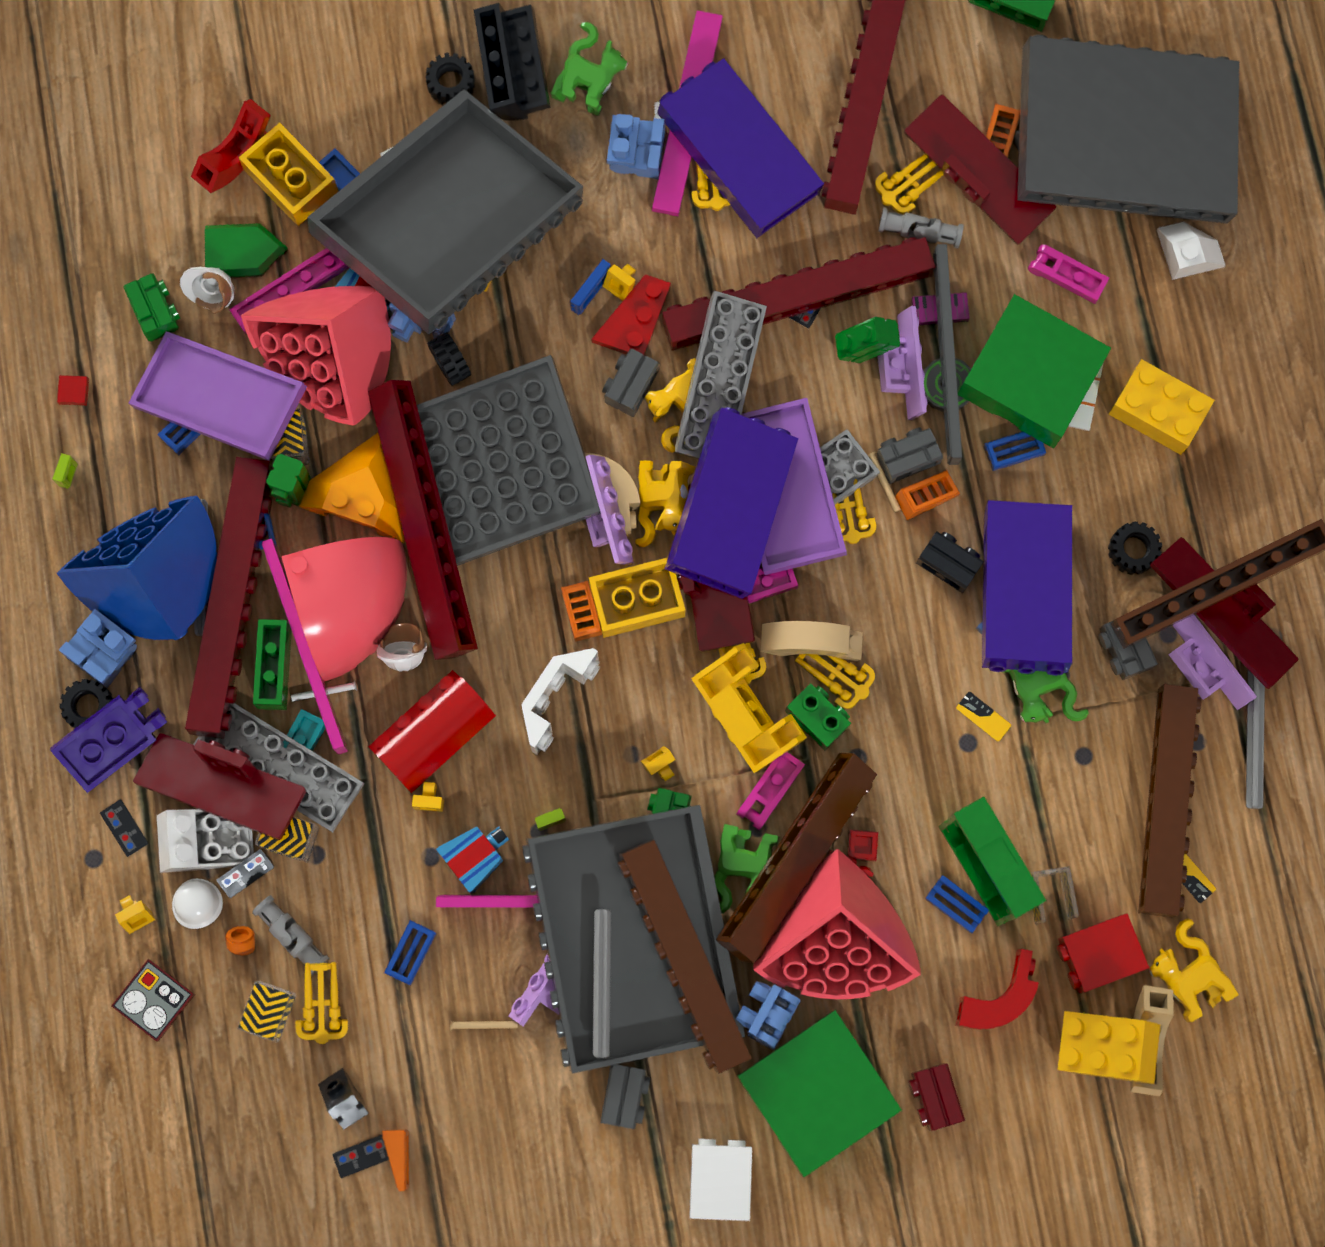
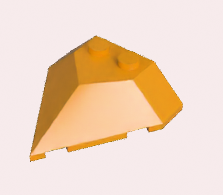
M378 433L309 481L300 503V508L325 517L329 513L375 529L380 536L394 538L405 544L402 525Z

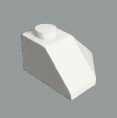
M1185 222L1157 228L1172 280L1225 267L1218 240Z

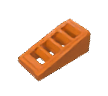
M995 104L986 137L990 141L992 136L1006 139V144L995 141L991 142L997 148L1004 150L1003 154L1008 158L1019 122L1020 110ZM1001 116L1012 119L1013 123L1009 124L998 121L997 117ZM998 126L1009 129L1010 133L1006 134L995 131L994 127Z
M946 470L900 489L895 498L905 518L909 520L959 496L960 492ZM937 482H941L942 486L946 491V494L942 493ZM929 486L931 487L936 498H933L932 494L930 493L928 489ZM919 491L921 492V494H922V496H923V498H924V500H925L924 503L922 502V500H921V498H920V496H919V494H918L917 492H919Z
M588 581L561 587L575 642L602 635ZM585 590L586 595L572 599L569 598L568 594ZM583 601L588 602L586 606L572 609L571 604ZM587 611L591 613L589 616L577 619L574 617L575 614ZM593 621L594 625L581 629L577 628L578 624Z
M408 1129L383 1130L382 1136L398 1191H406L409 1189Z

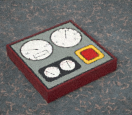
M148 959L111 1007L156 1042H159L195 994L152 960Z

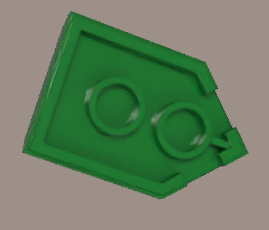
M260 223L205 226V267L219 268L231 278L262 276L269 269V266L288 250V247Z

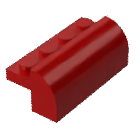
M452 670L368 747L412 793L496 715L477 692Z

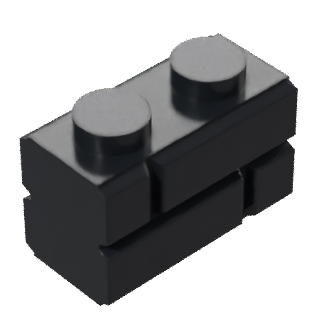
M936 531L919 556L916 564L963 594L984 561L979 559L981 556L970 547L964 549L957 545L956 538L949 533L942 532L940 534Z

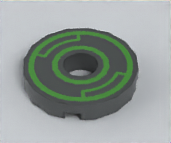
M939 358L932 361L924 370V390L928 404L932 408L944 412ZM955 358L958 392L971 368L964 361ZM958 395V406L960 409L967 405L969 401Z

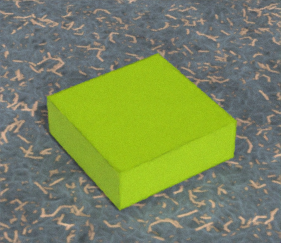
M61 453L52 480L58 486L69 489L78 466L77 462L70 455Z
M560 808L535 817L539 832L566 821Z

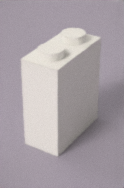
M699 1139L698 1144H692L690 1218L750 1221L752 1147L746 1146V1141L728 1140V1146L716 1145V1139Z

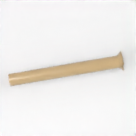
M872 452L868 457L880 471L878 478L894 512H898L901 508L875 456V452Z
M450 1020V1031L452 1029L518 1028L516 1021L452 1022Z

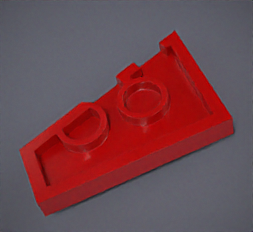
M645 274L593 336L591 342L626 355L630 349H634L645 356L671 288V283Z

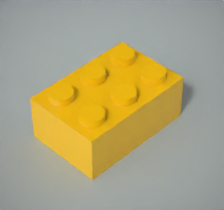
M280 122L239 157L244 171L297 226L301 225L309 215L339 192L335 179Z
M1141 359L1108 415L1182 455L1189 447L1215 400Z
M668 557L589 577V586L603 638L685 617L686 610L676 573L665 570Z
M1064 1011L1057 1070L1074 1074L1154 1084L1161 1024L1146 1020Z

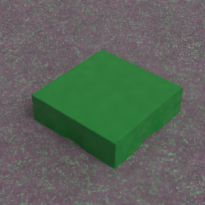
M1014 294L958 391V395L991 414L1007 419L1019 430L1054 449L1063 437L1109 354L1111 347Z
M985 796L955 812L948 820L938 826L985 907L989 909V913L997 926L1014 920L1047 901Z
M836 1010L830 1012L792 1040L736 1076L759 1112L763 1114L802 1177H806L902 1111Z

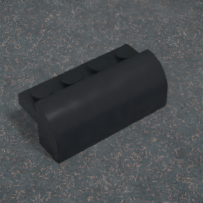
M499 3L474 9L490 111L502 120L516 121L528 119L529 113L551 108L533 6L530 4L505 11Z

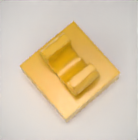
M614 264L607 271L603 287L623 301L634 287L636 280L631 276L636 272V269L629 264L620 269Z
M665 746L640 761L649 774L653 775L658 772L664 781L675 776L668 764L676 759Z
M424 782L423 796L413 795L412 807L415 810L443 812L444 799L436 797V783Z
M131 895L120 900L124 910L115 914L118 923L129 934L155 920L152 911L141 900L138 902L136 900L133 901Z

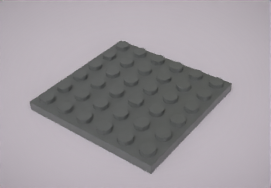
M551 355L417 405L457 566L601 514L581 440L554 358Z

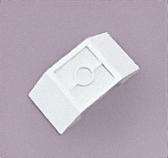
M594 648L554 656L521 704L532 753L538 755L540 750L545 752L554 739L552 737L551 723L540 716L544 714L550 704L548 699L552 691L558 692L565 682V673L583 685L587 679L592 681L598 673L600 661L598 651Z

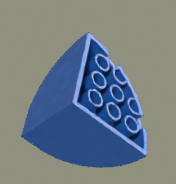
M197 495L170 501L169 507L158 511L154 507L125 521L99 537L97 540L100 544L88 552L84 550L79 552L57 572V575L91 611L96 609L123 631L152 640H178L187 634L188 628L197 619L208 602L217 561L214 530L207 511Z

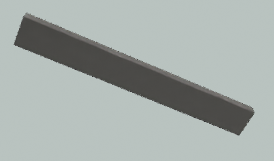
M937 244L933 253V261L935 264L934 279L947 463L949 465H959L962 459L948 252L947 244Z

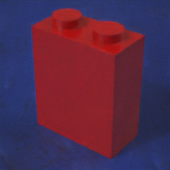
M1128 913L1058 939L1060 944L1057 945L1058 954L1063 962L1067 961L1070 969L1068 973L1069 982L1074 990L1078 989L1079 994L1149 968Z

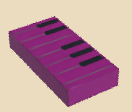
M967 293L951 294L952 322H968L970 317ZM936 295L912 297L911 303L912 306H916L919 325L938 324Z

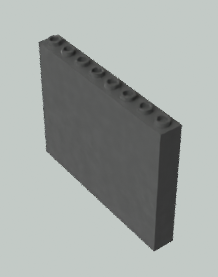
M1035 35L1028 38L1022 47L1018 168L1019 201L1226 224L1238 214L1239 61L1230 60L1228 57H1204L1202 54H1178V52L1172 50L1164 52L1152 51L1151 48L1147 47L1138 49L1127 48L1122 44L1102 45L1097 41L1085 43L1074 41L1071 38L1052 39L1045 35Z
M463 89L307 217L308 229L315 239L429 335L436 328H442L448 321V318L455 311H461L467 305L468 300L475 294H481L492 279L502 276L507 266L514 260L519 261L530 246L540 243L545 233L551 228H557L567 214L578 210L583 202V186Z
M700 805L527 838V845L522 846L525 863H531L532 874L528 875L530 891H536L538 903L533 904L536 921H542L543 932L539 933L540 945L542 950H547L549 961L544 962L547 980L553 979L554 990L550 991L553 1009L558 1008L560 1020H555L558 1038L564 1037L566 1049L561 1050L563 1066H569L572 1074L704 1046L702 1040L696 1041L691 1031L690 1025H693L694 1022L690 1013L685 1015L679 1004L678 998L682 997L678 986L672 987L667 977L666 971L670 968L666 959L660 960L655 950L654 944L658 942L653 931L648 933L643 923L642 916L646 915L641 904L636 906L631 896L630 889L634 888L629 877H623L617 863L622 861L619 854L650 840H655L740 1034L742 1037H745L743 1025L736 1020L740 1007L729 951L716 941L724 925ZM596 909H608L611 911L609 1056L605 1058H597L593 1055L594 912Z

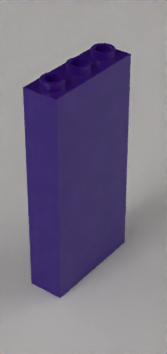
M724 58L717 63L714 61L709 63L696 78L693 76L689 77L681 84L680 89L674 93L672 91L667 92L659 100L660 103L657 111L659 117L665 120L667 127L716 186L722 196L728 200L730 206L756 238L820 194L824 182Z
M720 408L713 414L665 570L741 599L750 595L799 438L792 436L788 430L769 427L761 419L744 417L733 408Z
M988 500L984 511L982 668H989L993 672H1003L1007 669L1018 670V672L1023 674L1043 671L1054 676L1068 673L1072 665V505Z

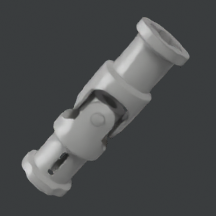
M883 208L878 232L882 233L885 230L900 233L901 237L905 238L917 237V239L925 237L929 243L936 244L938 241L952 244L954 248H959L964 224L956 226L942 223L941 219H928L927 217L907 212L903 215L889 212L888 208ZM913 223H915L914 231L910 229V226Z
M272 895L265 898L252 911L255 916H259L269 926V932L279 940L293 958H298L304 965L305 963H327L330 960L327 955L324 956L312 944L314 940L295 922L289 913H284L273 902L274 898ZM311 970V976L317 973V971Z

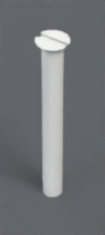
M354 680L352 683L327 687L326 689L328 694L354 689L357 691V685ZM313 690L291 695L292 702L315 697Z

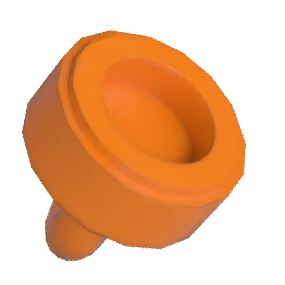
M237 926L226 933V946L230 952L241 956L254 952L255 933L251 928Z

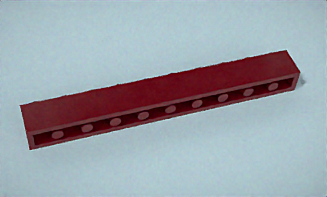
M867 0L872 2L870 10L865 9L861 25L866 26L865 34L859 33L856 50L861 52L859 59L853 58L850 74L855 75L853 83L848 82L844 96L845 99H849L847 108L842 107L838 123L843 124L842 132L836 131L833 148H837L836 157L830 156L827 173H832L830 182L824 181L821 194L822 198H826L824 208L856 215L906 0Z
M911 237L896 246L883 245L878 247L875 252L868 254L858 252L851 255L847 260L840 262L838 259L830 260L819 268L806 267L794 275L787 276L786 274H781L773 277L771 281L766 283L753 282L746 285L745 289L738 291L729 289L721 293L767 306L763 320L764 325L932 277L935 264L926 238L917 239V237ZM708 297L697 298L692 304L685 306L681 304L672 305L662 313V322L672 351L700 343L710 302Z
M389 380L368 391L434 658L435 660L457 658L477 650L478 646L411 381Z
M236 457L185 725V729L190 735L224 739L225 731H230L232 715L229 714L230 704H234L237 697V687L234 686L235 677L240 676L242 669V659H239L241 648L244 649L247 642V632L244 631L246 621L251 619L252 605L249 604L251 594H255L257 588V578L254 577L256 567H260L262 560L259 542L265 540L267 533V524H264V514H270L272 498L269 497L270 487L266 483L270 471L273 470L270 461Z

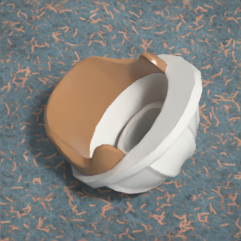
M191 267L183 273L180 279V287L183 293L196 303L197 306L209 309L214 314L228 307L235 297L231 277L219 268Z
M410 623L393 625L385 639H382L377 647V658L384 661L388 667L399 672L416 668L422 662L424 653L427 651V643L424 641L421 629Z

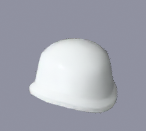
M198 878L184 882L175 892L172 901V909L176 920L181 925L190 929H200L210 925L218 918L223 908V898L219 889L213 883Z

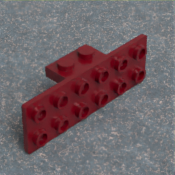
M940 95L905 129V135L943 171L947 180L952 184H956L962 190L964 196L970 202L975 203L1017 245L1025 240L1056 209L1055 204L1018 200V168L944 95Z
M677 574L680 590L691 596L700 651L705 652L755 641L748 596L741 599Z
M1180 537L1150 564V567L1173 591L1215 571L1183 537ZM1256 584L1196 615L1267 689H1270L1299 658L1261 619L1276 604Z
M163 733L158 734L156 741L153 743L133 779V782L138 786L277 840L282 839L306 793V789L303 786L256 769L249 760L250 756L240 750L228 751L222 744L214 740H210L207 743L198 739L196 744L192 745Z

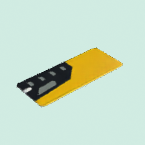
M968 692L956 707L958 711L997 742L1001 740L1011 727L1008 721L971 692Z
M1184 854L1183 866H1187V878L1185 883L1182 884L1199 903H1202L1216 891V887L1194 862Z

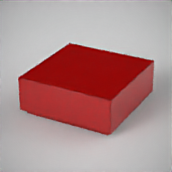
M59 375L57 403L59 405L87 406L89 378L87 376Z
M849 830L847 856L856 860L877 861L878 832Z

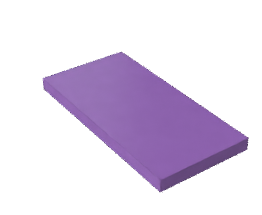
M166 331L128 404L133 408L270 461L307 386L301 381Z
M803 398L741 414L749 419H761L765 422V425L774 429L782 428L788 430L792 436L799 438L761 563L764 575L847 555L808 399Z

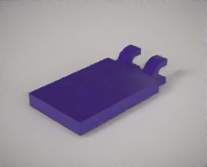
M141 686L126 701L118 695L50 747L53 755L87 793L155 742L156 737L153 732L167 723L166 716L159 708L153 711L147 719L138 710V708L149 702L148 695Z

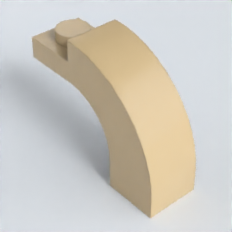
M585 453V456H588V455L602 456V455H598V454H594V453ZM605 457L610 466V478L618 495V507L625 520L624 528L627 538L632 537L631 529L637 528L635 512H630V510L640 509L639 493L628 472L615 461Z
M780 621L762 624L761 652L777 656L818 654L850 661H859L862 656L863 632L850 630V626L826 622Z
M1144 985L1139 995L1133 1019L1146 1020L1161 1024L1154 1084L1130 1081L1131 1092L1160 1096L1163 1091V1047L1168 1026L1174 1015L1173 990Z

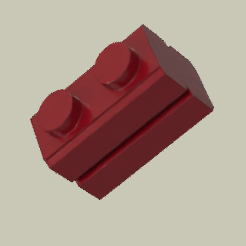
M948 1063L911 1073L913 1079L908 1081L913 1097H919L922 1108L917 1109L922 1127L927 1126L929 1131H934L965 1121Z

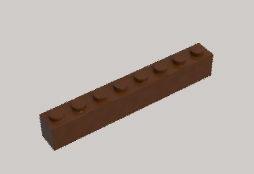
M1322 519L1311 523L1116 618L1111 623V626L1123 649L1324 552L1325 523Z
M1163 684L1158 688L1139 914L1173 918L1179 916V912H1182L1184 909L1185 896L1181 894V886L1187 878V866H1183L1184 854H1188L1190 845L1189 837H1186V827L1190 826L1192 820V810L1188 809L1189 798H1192L1194 793L1191 769H1195L1197 754L1193 752V745L1199 736V725L1195 724L1196 713H1200L1202 704L1201 697H1198V688Z
M839 753L716 938L718 943L740 961L755 963L764 954L765 946L770 938L779 931L783 918L796 905L798 895L811 882L813 872L826 859L828 849L841 836L843 826L856 813L858 803L871 790L872 782L877 774L856 754Z
M650 840L619 854L622 860L617 862L623 877H629L634 888L630 889L631 896L636 906L641 904L646 915L642 916L643 923L648 933L653 931L658 942L654 944L655 950L660 960L666 959L670 969L666 971L667 977L672 987L678 986L682 997L678 998L679 1004L685 1015L688 1013L691 1015L694 1024L690 1025L696 1041L702 1040L706 1051L702 1055L708 1068H714L720 1074L752 1059L655 840Z

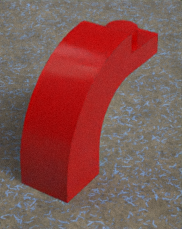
M252 99L244 101L231 132L216 148L199 155L191 177L210 193L232 182L244 170L239 157L267 134L265 129L271 115Z
M1026 949L1016 951L1010 985L997 999L986 1001L966 996L961 997L955 1026L974 1030L991 1029L1008 1024L1019 1017L1031 1004L1039 982L1028 980V975L1032 976L1035 969L1036 959L1032 958L1033 951Z

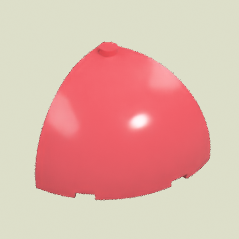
M338 286L314 289L277 298L241 315L252 347L254 349L258 348L266 361L263 363L264 367L301 381L307 386L299 402L301 405L309 410L313 408L325 414L324 418L347 425H356L370 412L372 406L368 391L385 382L391 351V332L388 325L389 316L385 297L376 289L370 286Z
M366 537L349 539L281 556L307 644L324 682L353 670L370 654L372 655L399 617L405 598L407 563L402 542L394 538Z
M839 849L827 856L817 866L812 874L811 882L798 895L796 905L791 911L787 912L781 922L779 931L768 941L764 954L753 963V970L777 986L782 988L788 986L800 990L802 995L824 999L869 997L871 992L885 988L888 991L896 989L921 975L914 945L895 909L876 884Z

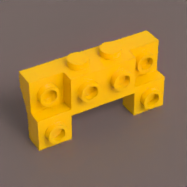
M742 643L732 648L691 679L710 706L714 717L720 721L726 730L729 740L736 745L753 773H756L781 755L790 751L807 737L792 714L782 718L776 724L773 723L744 679L757 669L759 665L746 645Z

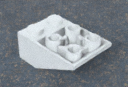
M200 809L166 810L157 815L160 873L235 867L254 853L252 830Z

